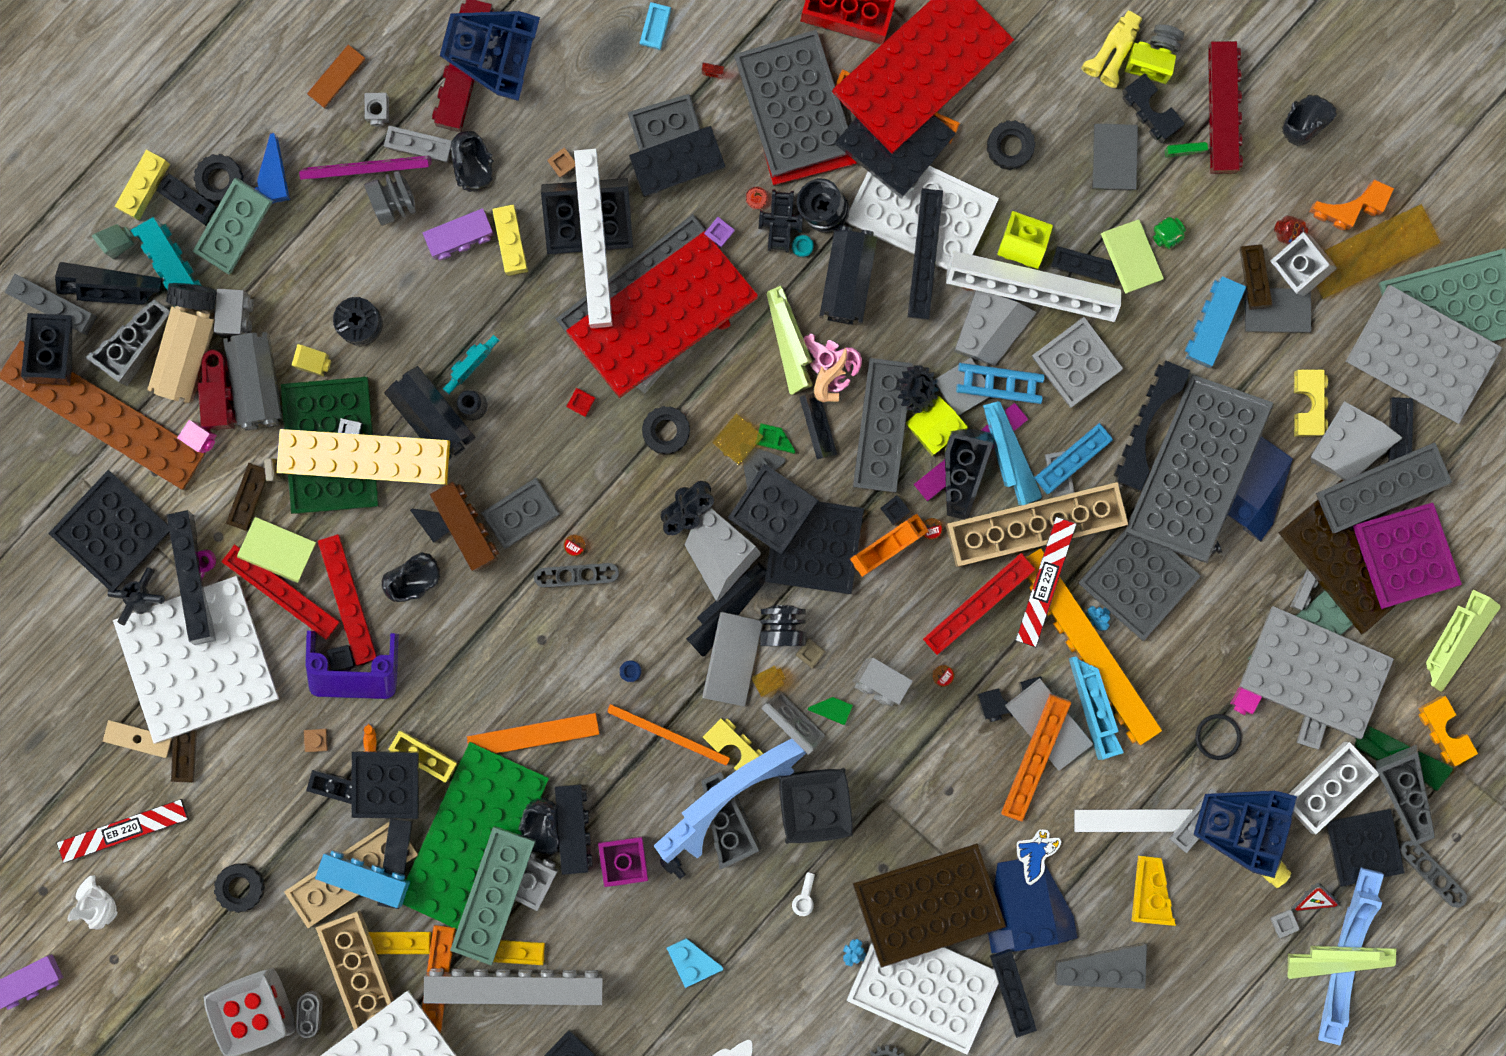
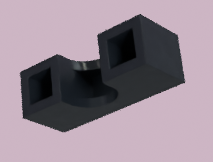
M1144 73L1123 90L1122 94L1124 96L1122 98L1129 107L1132 106L1136 110L1138 120L1142 124L1146 123L1151 129L1149 133L1153 139L1163 143L1180 130L1185 123L1172 107L1163 113L1154 112L1150 108L1149 99L1156 94L1158 89Z
M1038 676L1018 682L1020 693L1039 678L1042 680V677ZM999 688L976 694L983 719H989L990 722L1001 720L1003 714L1010 713L1013 716L1005 705L1008 702L1002 698Z

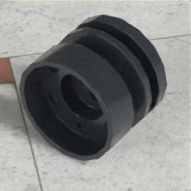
M817 178L807 182L802 186L797 196L798 211L810 226L818 232H834V230H838L840 226H843L849 217L850 207L848 200L835 183L828 179Z
M350 297L343 300L336 307L333 314V325L336 332L349 344L366 346L373 343L380 336L383 328V319L379 310L370 301L361 297ZM356 315L362 319L358 321L359 325L352 322L355 320Z
M774 605L761 609V615H770V620H761V624L770 625V630L761 632V646H806V632L796 630V625L806 623V620H796V615H806V609L792 605Z

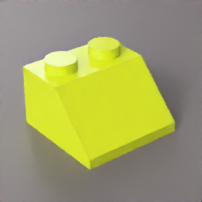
M1145 42L1134 43L1125 72L1137 76L1145 73L1150 80L1166 84L1173 74L1176 55H1173L1172 51L1160 48L1157 50L1151 48V45Z
M1012 211L997 255L1038 269L1046 251L1053 225Z
M940 396L937 397V400L932 401L934 406L928 407V411L916 413L905 422L931 456H934L947 445L951 431L968 428L956 412Z

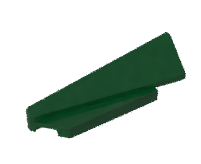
M1368 725L1362 739L1355 738L1357 750L1376 761L1410 747ZM1418 751L1424 782L1433 790L1438 791L1453 771V768Z

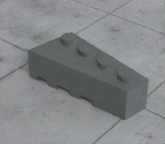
M156 300L151 301L132 317L133 319L128 324L120 327L115 335L109 340L106 339L96 351L88 354L86 358L119 383L128 386L162 340L170 310Z
M1417 744L1376 761V770L1414 846L1435 838Z
M724 769L701 781L704 794L728 777ZM737 795L734 796L722 807L710 823L720 870L762 849Z
M1142 942L1111 950L1055 960L1054 983L1066 986L1145 989L1147 944Z

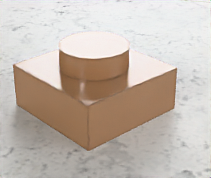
M565 147L547 160L560 179L576 168L575 161Z
M327 729L304 730L305 752L328 751Z

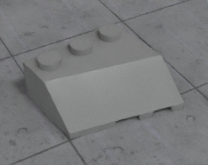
M976 290L954 352L995 366L1037 312L1016 301Z
M1344 401L1313 452L1311 462L1345 481L1365 471L1395 443H1398L1402 437L1383 422Z
M709 508L700 515L699 525L691 529L685 542V547L712 595L718 602L761 553L755 545L713 509Z

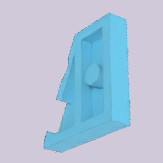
M687 938L667 947L685 988L723 970L720 964Z

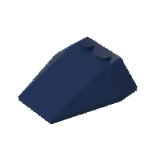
M521 11L451 13L439 56L496 95L519 101L524 82L523 76L540 17Z
M1262 436L1228 513L1230 518L1243 526L1244 531L1260 542L1274 523L1293 458Z
M1279 791L1205 794L1193 835L1252 873L1275 878L1289 835L1297 796Z
M1016 859L997 863L993 890L1006 927L988 933L991 953H998L1007 949L1016 952L1060 944L1078 938L1074 916L1046 864L1042 876L1035 883L1029 885L1025 879L1024 863Z

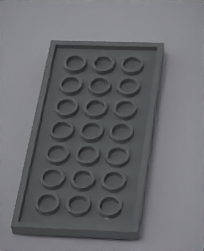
M1192 374L1127 525L1126 534L1208 563L1274 407V403Z

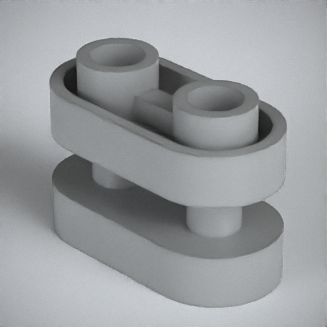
M316 991L306 992L297 1002L296 1031L303 1038L314 1036L322 1026L323 998Z

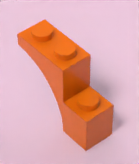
M1373 180L1359 198L1345 204L1336 205L1316 201L1309 212L1313 213V217L1320 221L1328 220L1334 223L1333 226L1340 230H1349L1353 227L1361 208H1364L1363 211L1372 216L1383 213L1394 188Z
M915 514L850 558V560L863 577L928 533L929 530L918 514Z

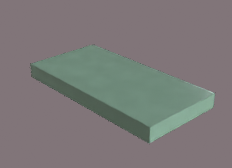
M234 178L193 252L230 275L273 200L239 178Z

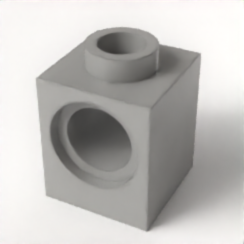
M365 93V120L371 126H383L384 123H389V96L387 93ZM376 105L382 106V111L378 115L372 114V108Z

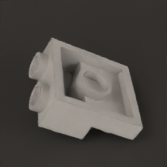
M532 851L515 900L538 911L559 869L555 868L556 864L551 860L544 859L541 861L535 858L536 853Z

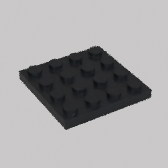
M933 116L892 154L856 117L837 139L835 145L902 199L956 133L936 116Z
M107 470L48 534L112 593L119 588L170 532L168 524L114 473Z
M818 502L783 555L770 547L765 582L851 595L855 567L850 558L858 553L864 508Z

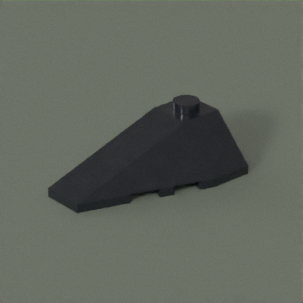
M973 428L951 431L945 448L947 516L963 520L969 518L993 446L991 433Z

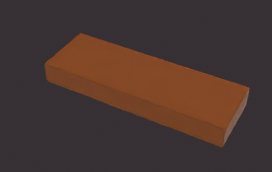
M348 44L309 90L307 95L325 109L366 60L365 57Z

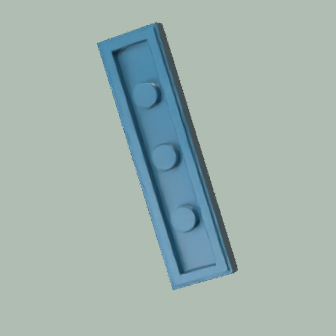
M1098 423L1038 473L1034 479L1046 494H1050L1113 441L1112 437Z

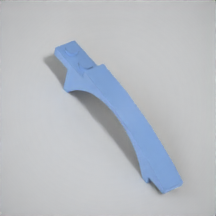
M790 739L745 764L712 787L683 811L682 814L685 818L654 845L662 859L669 863L683 849L698 859L702 855V845L706 831L716 814L726 803L753 784L779 775H791L794 772L792 766L806 752L793 739Z
M1365 868L1360 869L1337 947H1362L1368 928L1376 913L1381 909L1382 901L1378 897V893L1384 876L1382 872ZM1355 971L1331 974L1318 1040L1336 1045L1341 1044L1345 1027H1348L1350 998Z

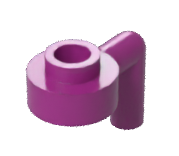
M207 549L198 552L202 579L205 572L210 571L216 565V556ZM204 556L209 559V563L204 562Z

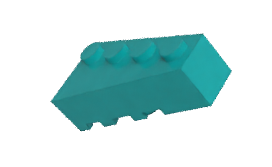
M152 217L131 229L134 237L136 236L142 241L143 244L140 247L148 258L153 260V268L160 278L163 277V284L167 290L169 283H188L202 286L198 279L195 281L191 275L194 271L189 262H184L180 256L183 252L178 243L175 242L173 244L169 236L172 233L166 223L162 225V223Z

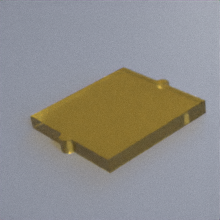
M735 414L712 443L723 452L724 456L730 457L735 463L740 465L764 436L752 427V423H747L738 414Z

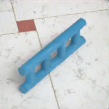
M965 363L958 364V371L965 372L964 385H956L957 393L1037 404L1042 403V395H1035L1036 382L1043 383L1044 374ZM973 373L986 375L985 388L972 386ZM994 376L1007 378L1006 391L993 389ZM1015 379L1028 381L1027 393L1014 392Z

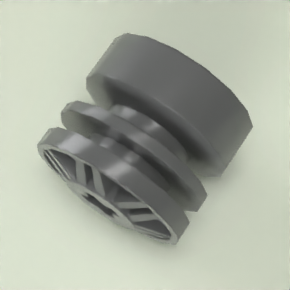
M399 170L394 172L396 178L394 183L390 175L387 174V185L384 187L378 179L364 184L381 226L395 221V210H398L403 218L406 217L403 208L405 206L408 207L410 214L416 213L414 196L407 180L401 175Z

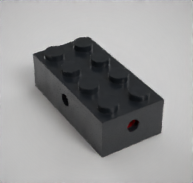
M711 126L629 155L643 197L726 167Z

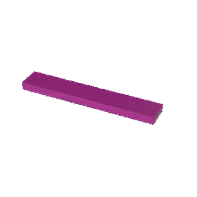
M426 155L304 167L299 172L300 180L425 168L429 167L432 161L431 156Z
M1015 403L1005 410L1013 432L1028 420ZM986 425L981 431L990 433L989 426ZM945 459L913 484L926 501L946 487Z

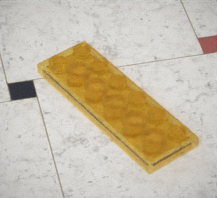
M1422 204L1324 250L1337 269L1316 286L1322 299L1441 243Z

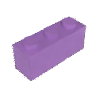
M483 208L422 232L433 259L438 258L439 261L449 258L451 256L450 253L457 250L459 253L469 250L471 248L470 245L474 243L484 244L491 240L490 237L494 236Z
M52 954L0 979V1009L6 1007L9 1010L19 1005L18 1000L24 997L29 1000L39 995L38 990L46 987V990H49L59 985L58 980L64 977Z

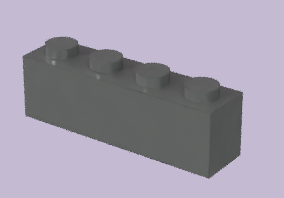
M14 274L4 292L44 314L72 315V328L85 335H88L97 318L94 314L17 274Z

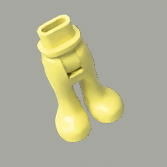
M1127 11L1125 16L1121 17L1119 22L1110 31L1096 57L1085 61L1081 69L1092 77H1098L1110 53L1116 48L1115 55L1100 77L1102 83L1111 88H1116L1120 81L1118 75L1119 68L1135 41L1137 32L1140 30L1139 24L1142 18L1131 11Z

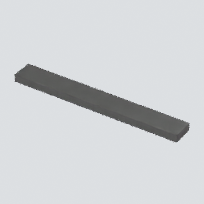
M692 214L608 278L610 298L702 232H706L696 217ZM587 295L556 318V321L565 333L567 329L588 315Z

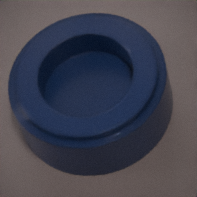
M626 661L620 667V676L626 682H634L641 676V667L635 661Z

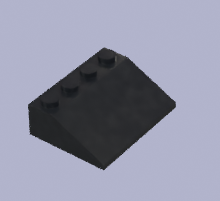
M628 178L600 180L606 250L633 248ZM577 182L542 184L541 200L547 254L583 252Z

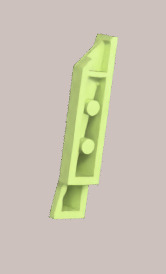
M782 286L768 291L767 298L789 393L793 395L813 386L805 367L813 363L784 289Z

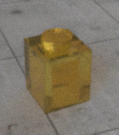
M775 665L751 677L761 697L783 686V680L786 679L781 668L776 669Z

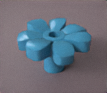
M1094 606L1089 607L1086 616L1090 619L1089 621L1092 626L1096 625V629L1100 631L1109 628L1110 612L1106 608L1102 609L1099 607L1096 609Z
M853 939L850 941L849 946L845 945L843 952L846 954L843 956V960L847 966L851 967L853 963L858 964L860 960L864 961L866 953L863 952L864 948L861 947V940Z

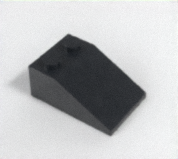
M27 313L21 377L26 383L70 385L72 373V315Z

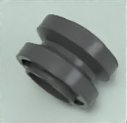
M1156 25L1154 33L1157 36H1152L1150 43L1158 49L1164 48L1172 52H1179L1181 44L1178 41L1183 40L1184 32L1170 25Z

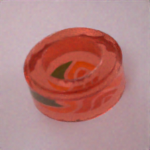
M761 187L750 188L746 193V203L752 209H761L765 206L767 202L766 191Z

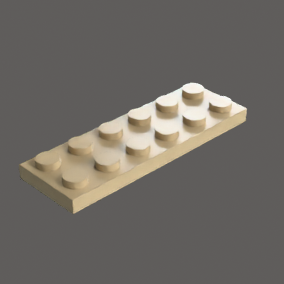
M389 822L344 851L343 858L349 860L357 858L364 861V865L368 867L377 865L383 868ZM411 842L409 843L407 862L418 855ZM318 869L284 891L307 928L358 894L316 880L315 877Z

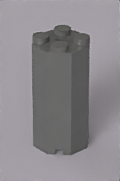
M262 332V337H257V333H247L232 336L231 340L228 338L223 339L237 425L245 429V431L256 430L258 425H267V427L279 426V421L283 420L269 333Z

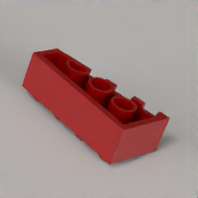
M805 0L800 22L882 45L896 0Z

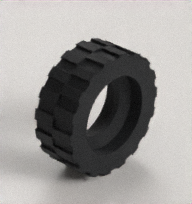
M1007 120L994 127L987 140V152L989 153L990 160L992 159L996 166L998 165L1001 169L1005 168L1008 170L1019 169L1021 166H1025L1031 159L1035 151V137L1031 133V129L1025 126L1026 124L1019 123L1016 120ZM1007 135H1015L1021 141V150L1014 156L1006 155L1001 150V140Z
M212 154L209 157L203 158L197 164L198 166L194 171L195 176H193L195 187L206 200L219 204L234 178L237 177L243 181L244 177L240 166L230 157L223 154ZM221 168L229 174V183L225 188L214 189L210 186L208 176L214 169Z
M169 283L166 302L189 309L212 310L215 309L217 291L200 285Z
M661 406L647 414L643 421L642 435L648 447L656 453L663 455L674 454L687 444L690 436V426L686 416L680 410L671 406ZM662 420H670L676 425V436L670 441H662L656 436V425Z
M237 863L224 868L214 882V894H216L217 902L223 908L230 912L235 911V913L245 912L254 908L264 895L263 890H265V886L263 884L264 879L260 875L261 873L255 867L245 863ZM236 877H243L250 884L248 895L242 899L234 898L229 892V883Z

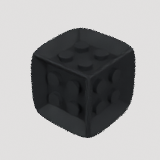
M845 768L796 772L788 776H778L780 779V802L786 844L836 840L849 836L853 837L850 794Z

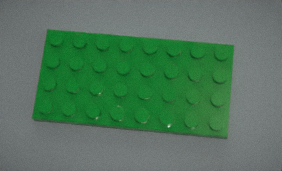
M469 742L406 879L410 881L403 905L458 929L493 827L497 826L521 835L518 827L523 811L531 801L541 798L549 777Z

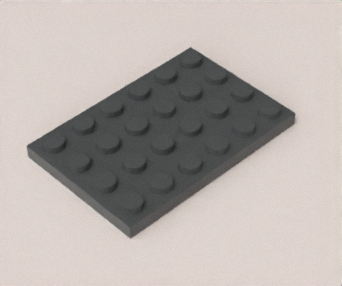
M817 29L734 54L772 178L847 155L835 145L837 139L848 126L840 101L832 93L835 85Z

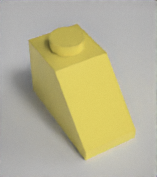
M297 344L292 366L301 371L324 376V372H328L331 360L328 359L329 355L324 352Z

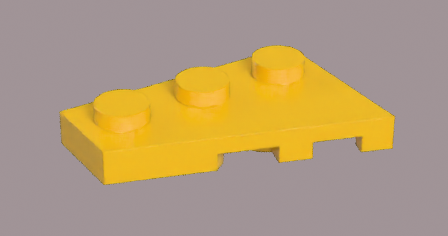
M1138 856L1131 920L1133 922L1176 926L1171 911V900L1168 897L1162 858Z

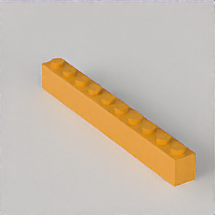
M1041 548L1026 557L1036 568L1026 577L1031 584L1029 587L1030 591H1032L1044 552ZM1059 578L1047 616L1052 615L1055 620L1053 623L1055 629L1059 634L1063 633L1067 638L1065 643L1072 653L1075 651L1079 656V660L1099 669L1110 706L1116 712L1114 714L1115 719L1120 726L1125 725L1128 730L1126 735L1132 744L1136 742L1137 745H1142L1162 730L1062 579Z

